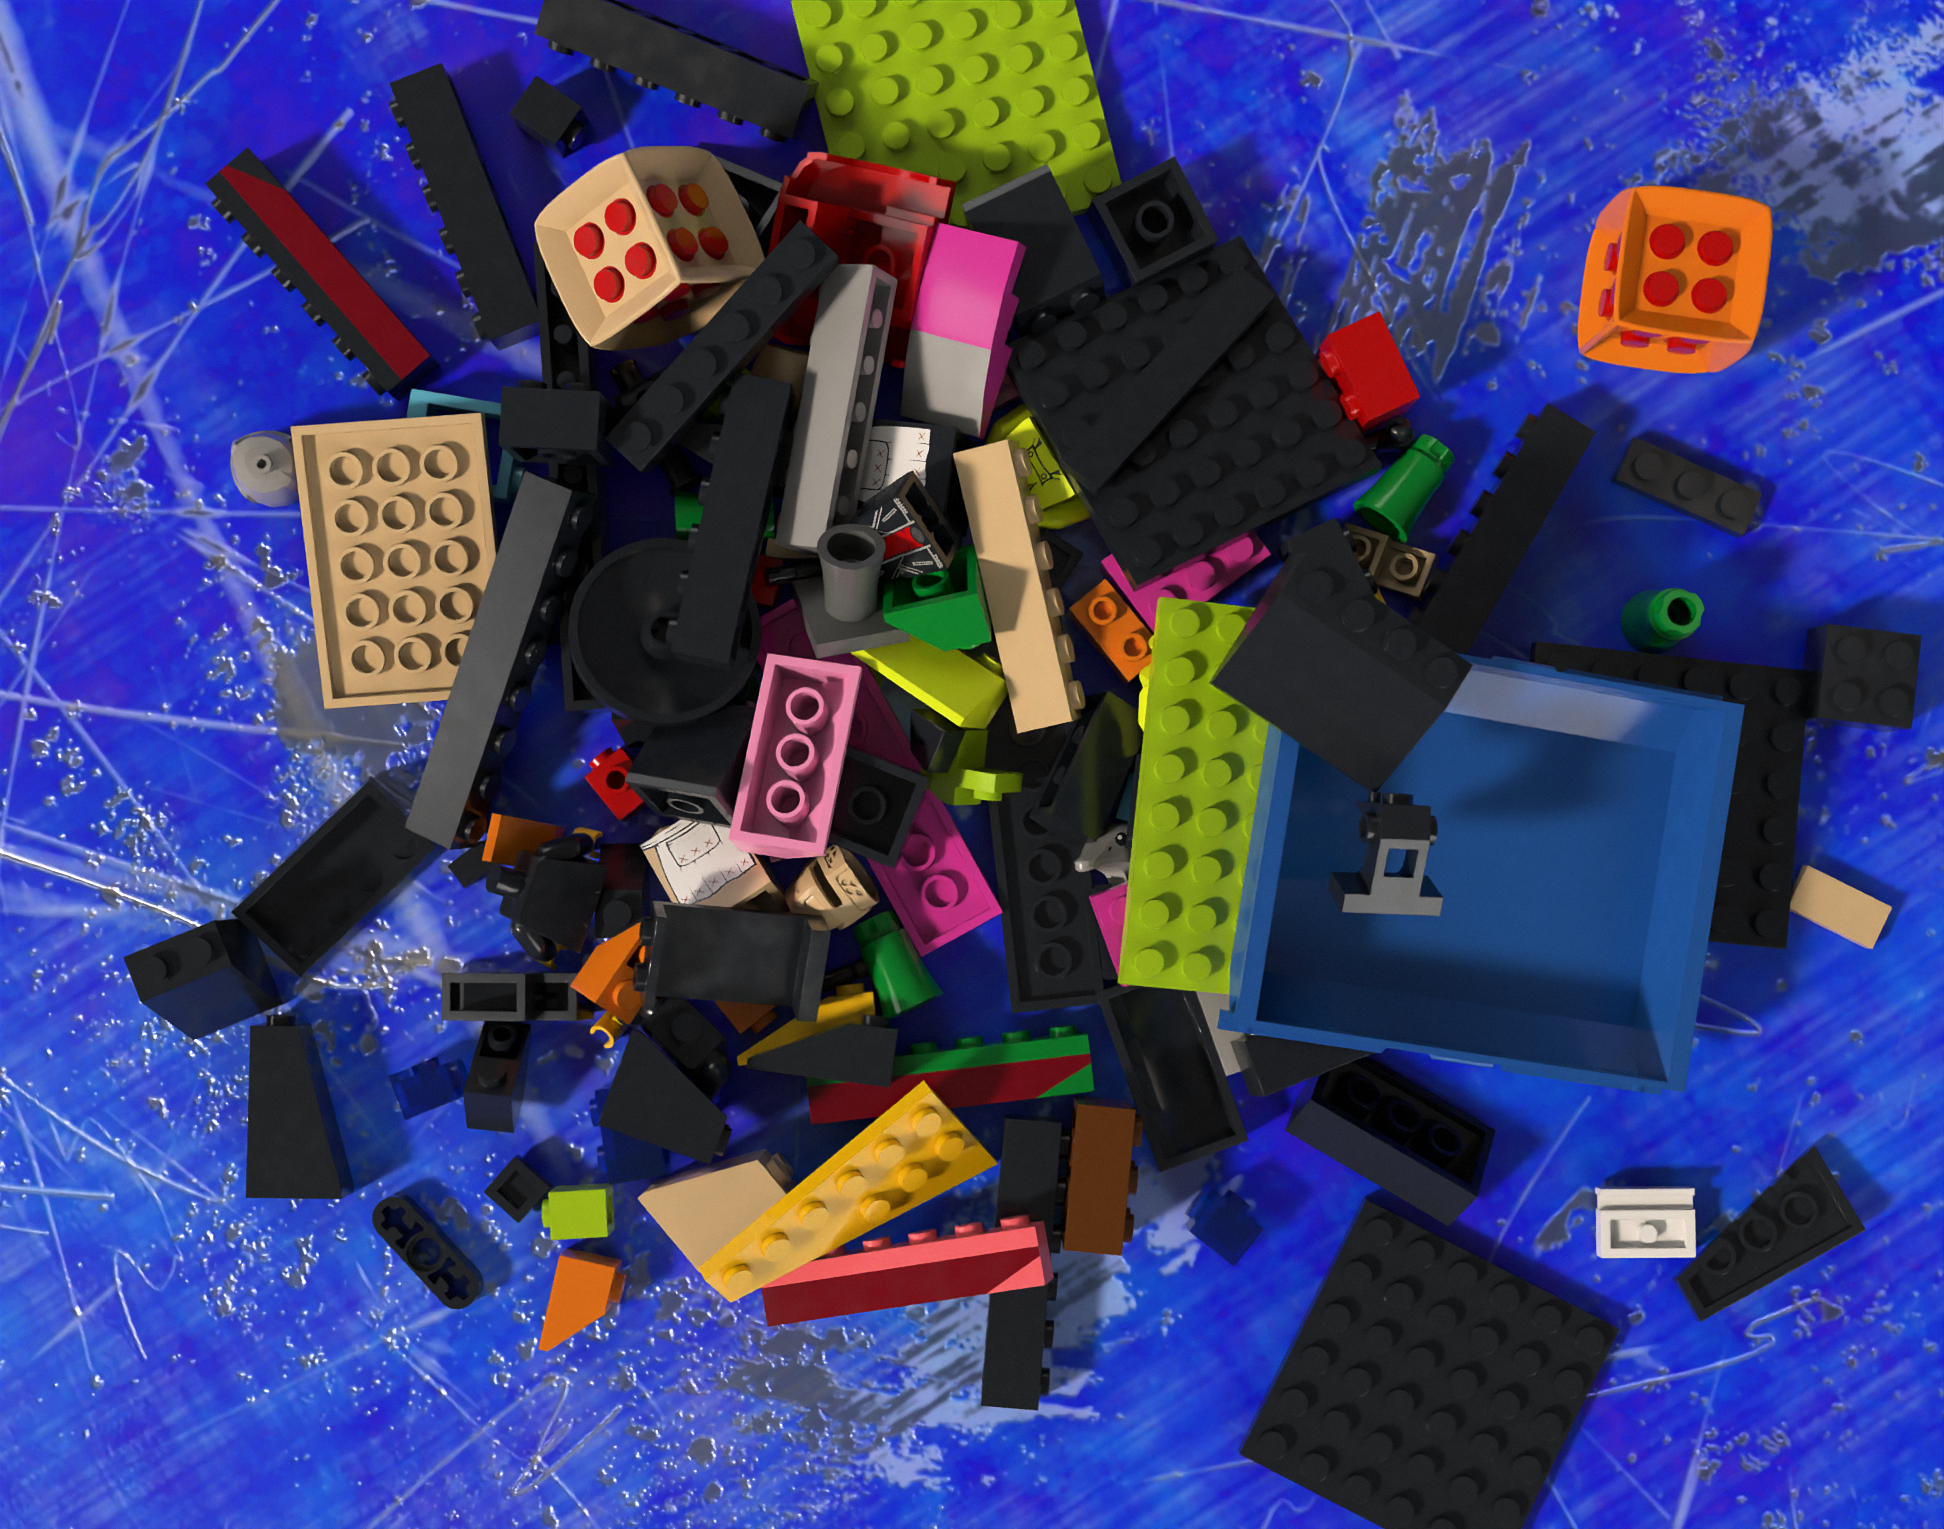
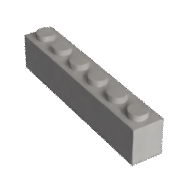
M838 264L819 285V301L814 328L810 334V351L806 374L803 376L801 383L802 396L798 418L793 428L794 440L789 467L785 473V490L781 513L776 522L777 535L775 544L801 554L819 555L817 543L820 536L832 527L849 524L857 511L898 279L875 265Z

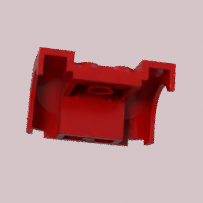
M824 152L807 153V158L798 164L791 176L785 175L779 192L768 255L801 220L837 254L841 260L839 264L875 265L898 279L883 362L894 367L905 368L912 318L923 269L937 222L948 225L957 181ZM819 286L773 337L790 345L810 346V334L814 328L819 301Z

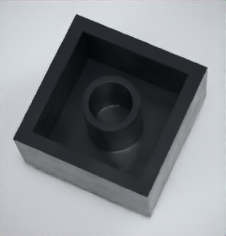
M1175 156L1093 198L1086 212L1125 288L1131 286L1134 288L1213 249L1219 240Z
M519 380L517 381V387L502 386L498 445L518 462L613 467L614 447L604 438L616 426V410L601 392L595 391L596 387L591 384L567 383L566 390L547 389V384L541 381Z
M1825 624L1807 629L1803 670L1810 671L1805 712L1806 722L1884 732L1912 729L1922 635Z
M847 744L828 842L895 868L900 863L933 777Z

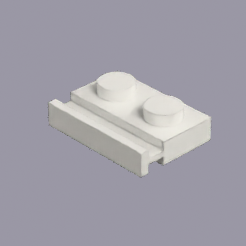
M1690 1186L1595 1187V1194H1597V1256L1600 1258H1696L1695 1210L1693 1209L1695 1188Z

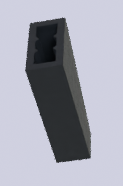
M266 1015V1023L250 1026L246 1198L342 1199L353 1193L354 1183L311 1023H296V1015Z

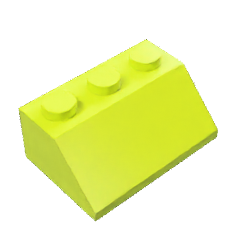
M910 635V641L850 652L959 727L986 729L1008 694L1002 663L986 653H982L981 657L978 658L966 649L958 648L943 651Z

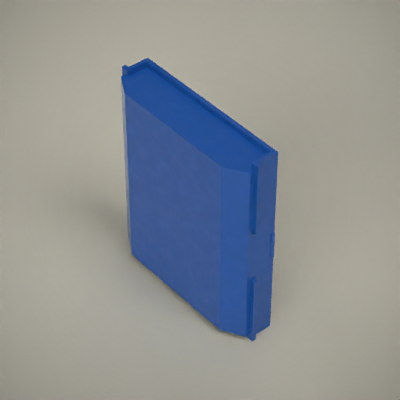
M1458 654L1473 665L1445 711L1377 791L1381 792V802L1382 793H1405L1414 795L1413 804L1431 806V815H1434L1437 820L1438 833L1435 844L1429 846L1424 875H1428L1444 897L1440 916L1341 912L1328 891L1331 872L1355 873L1364 865L1368 843H1362L1359 839L1358 824L1361 812L1357 808L1356 803L1357 801L1368 802L1369 791L1272 725H1268L1230 963L1229 1010L1220 1009L1218 1029L1382 1053L1386 1048L1429 1054V1057L1433 1060L1492 1068L1495 1064H1498L1502 1071L1658 1095H1661L1662 1089L1685 1092L1745 705L1722 701L1723 696L1573 669H1565L1563 672H1558L1554 666L1506 657L1493 656L1491 659ZM1389 849L1385 872L1397 873L1400 871L1404 863L1406 849Z

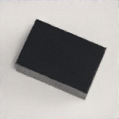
M480 840L476 847L470 848L448 865V868L464 888L471 886L488 873L492 866L497 864L482 860L486 843L484 840Z

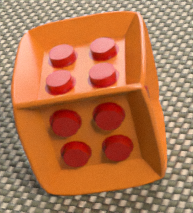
M1649 185L1630 187L1618 193L1600 212L1587 252L1578 317L1579 353L1593 360L1615 365L1690 374L1719 372L1744 357L1752 348L1764 309L1773 238V221L1770 206L1742 196L1673 186Z

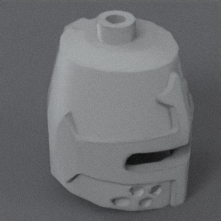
M258 431L232 442L230 456L231 473L235 485L247 500L272 508L292 505L299 501L293 444L290 435L277 431Z

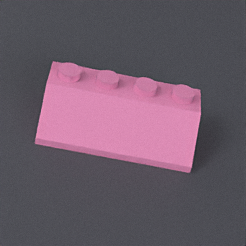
M767 654L729 834V840L741 852L785 859L825 856L863 670L860 666Z

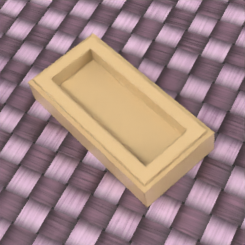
M1802 865L1791 888V912L1866 949H1873L1892 909L1891 906L1808 865Z

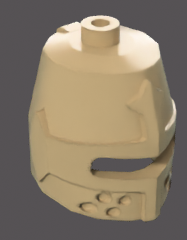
M836 845L827 848L825 856H817L809 860L803 867V870L785 890L786 903L790 909L788 913L822 915L830 930L838 927L840 931L864 916L871 907L880 902L874 881L851 851Z

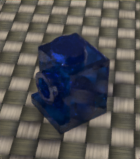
M437 1056L412 1066L411 1069L414 1074L412 1077L408 1069L388 1076L404 1119L407 1120L464 1097L463 1090L468 1073L460 1058L441 1065Z

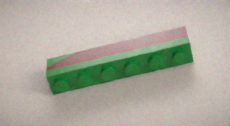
M1076 1024L1049 1027V1036L1031 1038L1030 1030H1018L1002 1033V1041L984 1043L983 1035L956 1038V1047L937 1049L936 1041L908 1044L909 1052L897 1053L895 1055L890 1088L806 1076L811 1125L880 1117L923 1080L949 1108L1093 1092L1095 1090L1088 1034L1086 1031L1077 1032Z

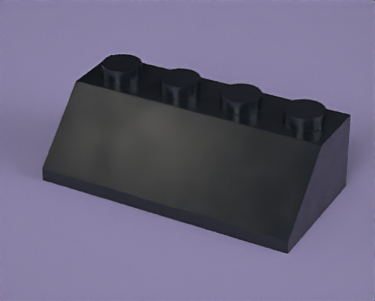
M1369 1056L1308 1079L1295 1101L1285 1128L1286 1132L1447 1226H1450L1477 1198L1496 1130Z

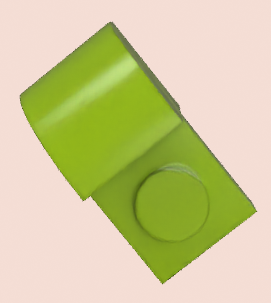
M961 727L966 732L948 773L930 774L921 767L922 773L933 777L929 790L939 800L952 806L981 804V800L1001 801L1002 793L1021 792L1023 773L984 767L988 730Z

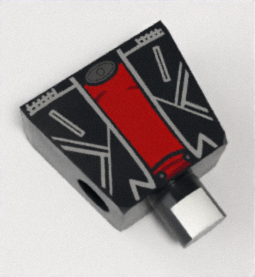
M913 470L907 472L864 502L849 522V524H859L872 528L883 537L886 550L880 568L879 580L885 583L947 569L962 543Z

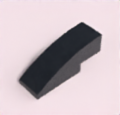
M579 972L442 973V1020L580 1021L594 1019V1002L570 987Z

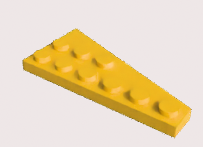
M923 1080L698 1269L704 1280L732 1303L997 1165L998 1162Z

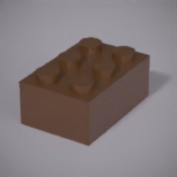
M1073 1096L1065 1200L1061 1221V1241L1064 1250L1122 1256L1123 1243H1132L1134 1214H1131V1208L1127 1207L1128 1194L1136 1195L1139 1170L1138 1166H1135V1160H1131L1132 1146H1141L1143 1118L1139 1117L1129 1100Z

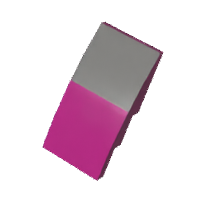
M937 222L923 269L912 318L904 369L901 416L927 424L957 427L965 435L984 439L1013 350L1005 345L1019 302V298L1013 295L1012 291L1026 250L1023 244L1018 241Z

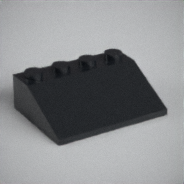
M1305 551L1290 555L1209 683L1369 792H1377L1445 711L1473 665L1315 555Z

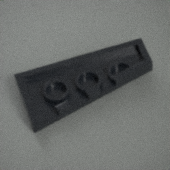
M1809 1146L1696 1255V1258H1693L1672 1279L1696 1320L1702 1322L1862 1233L1866 1229L1816 1147Z

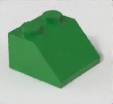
M974 544L959 547L949 567L943 571L884 582L883 616L885 622L943 651L958 648L972 649L981 643L992 641L991 616Z

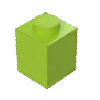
M613 1183L556 1186L548 1192L549 1199H543L542 1223L544 1228L550 1227L551 1240L608 1237L615 1230Z

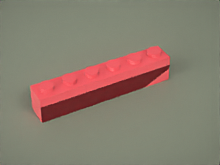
M1017 1215L1000 1219L1001 1227L983 1230L982 1222H972L955 1226V1234L937 1237L936 1229H928L909 1233V1241L892 1244L890 1236L876 1237L862 1241V1249L846 1251V1246L843 1244L761 1287L767 1327L1046 1285L1054 1276L1044 1220L1030 1222L1029 1215Z

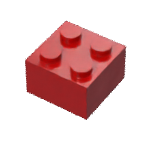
M1380 311L1328 334L1314 355L1340 396V402L1346 416L1350 421L1354 420L1362 434L1388 423L1395 417L1403 416L1420 398L1419 392Z

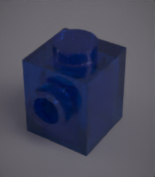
M1214 1187L1208 1195L1201 1192L1195 1197L1185 1212V1215L1189 1217L1185 1223L1189 1232L1233 1266L1238 1263L1263 1230L1261 1225L1247 1214L1251 1205L1231 1189H1228L1224 1195Z

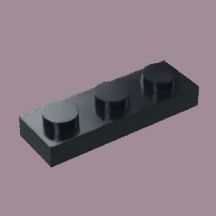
M1636 437L1629 440L1611 481L1736 538L1744 536L1762 495L1760 492Z

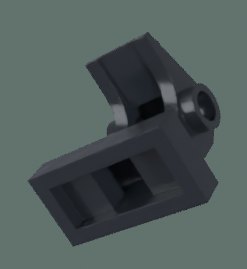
M1368 792V802L1357 801L1356 806L1361 812L1358 834L1362 843H1368L1364 865L1359 871L1355 873L1331 872L1328 891L1341 912L1440 916L1444 897L1428 875H1424L1429 846L1435 844L1438 833L1437 820L1434 815H1431V806L1413 804L1414 795L1405 793H1382L1381 802V792ZM1389 849H1406L1404 863L1400 871L1397 873L1385 872Z

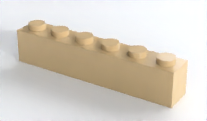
M1007 439L953 453L1017 732L1022 733L1082 718L1080 709L1085 708V696L1080 681H1074L1070 662L1075 660L1074 648L1068 634L1063 635L1059 616L1064 615V605L1059 589L1057 587L1052 588L1048 570L1053 568V557L1048 542L1041 541L1037 523L1042 522L1043 515L1037 495L1030 494L1027 476L1032 475V467L1028 452L1024 447L1020 448L1018 441Z

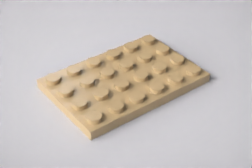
M485 413L291 426L324 709L448 700L499 549Z

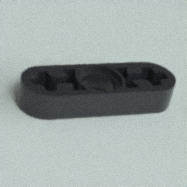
M394 1194L377 1204L372 1215L375 1230L445 1306L452 1309H462L472 1304L480 1296L483 1290V1277L480 1271L413 1198L405 1194ZM388 1206L393 1210L400 1206L404 1208L406 1213L403 1215L402 1220L411 1230L419 1223L423 1230L413 1235L405 1244L401 1238L409 1232L399 1223L393 1227L388 1224L386 1220L391 1215L387 1209ZM430 1238L438 1243L441 1253L436 1263L425 1264L418 1259L416 1245L420 1239ZM451 1258L455 1264L447 1270L456 1279L463 1276L469 1279L470 1283L466 1286V1290L470 1295L467 1296L461 1292L455 1296L450 1291L454 1282L445 1272L437 1279L433 1273L443 1267Z

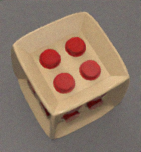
M644 146L612 156L597 164L554 198L542 210L534 223L541 255L573 324L591 347L600 350H628L659 346L703 328L765 260L752 223L728 174L712 153L702 148L691 146Z

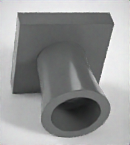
M842 524L825 531L817 543L823 576L792 581V596L817 659L910 641V634L886 623L883 616L884 582L879 580L880 568L886 550L883 537L872 528L859 524Z

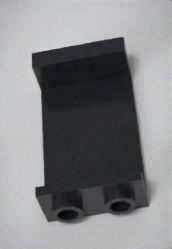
M652 901L650 917L642 916L639 945L645 946L643 963L636 962L634 966L633 991L640 993L643 1009L648 1010L654 1009L655 996L791 1006L797 1021L816 1022L831 931L822 915Z

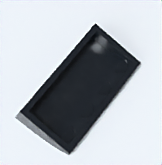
M370 775L235 904L231 913L301 977L437 847V844L405 828L409 813Z
M1118 983L1096 992L1140 1118H1143V1129L1159 1172L1249 1141L1196 991L1134 985L1124 987Z

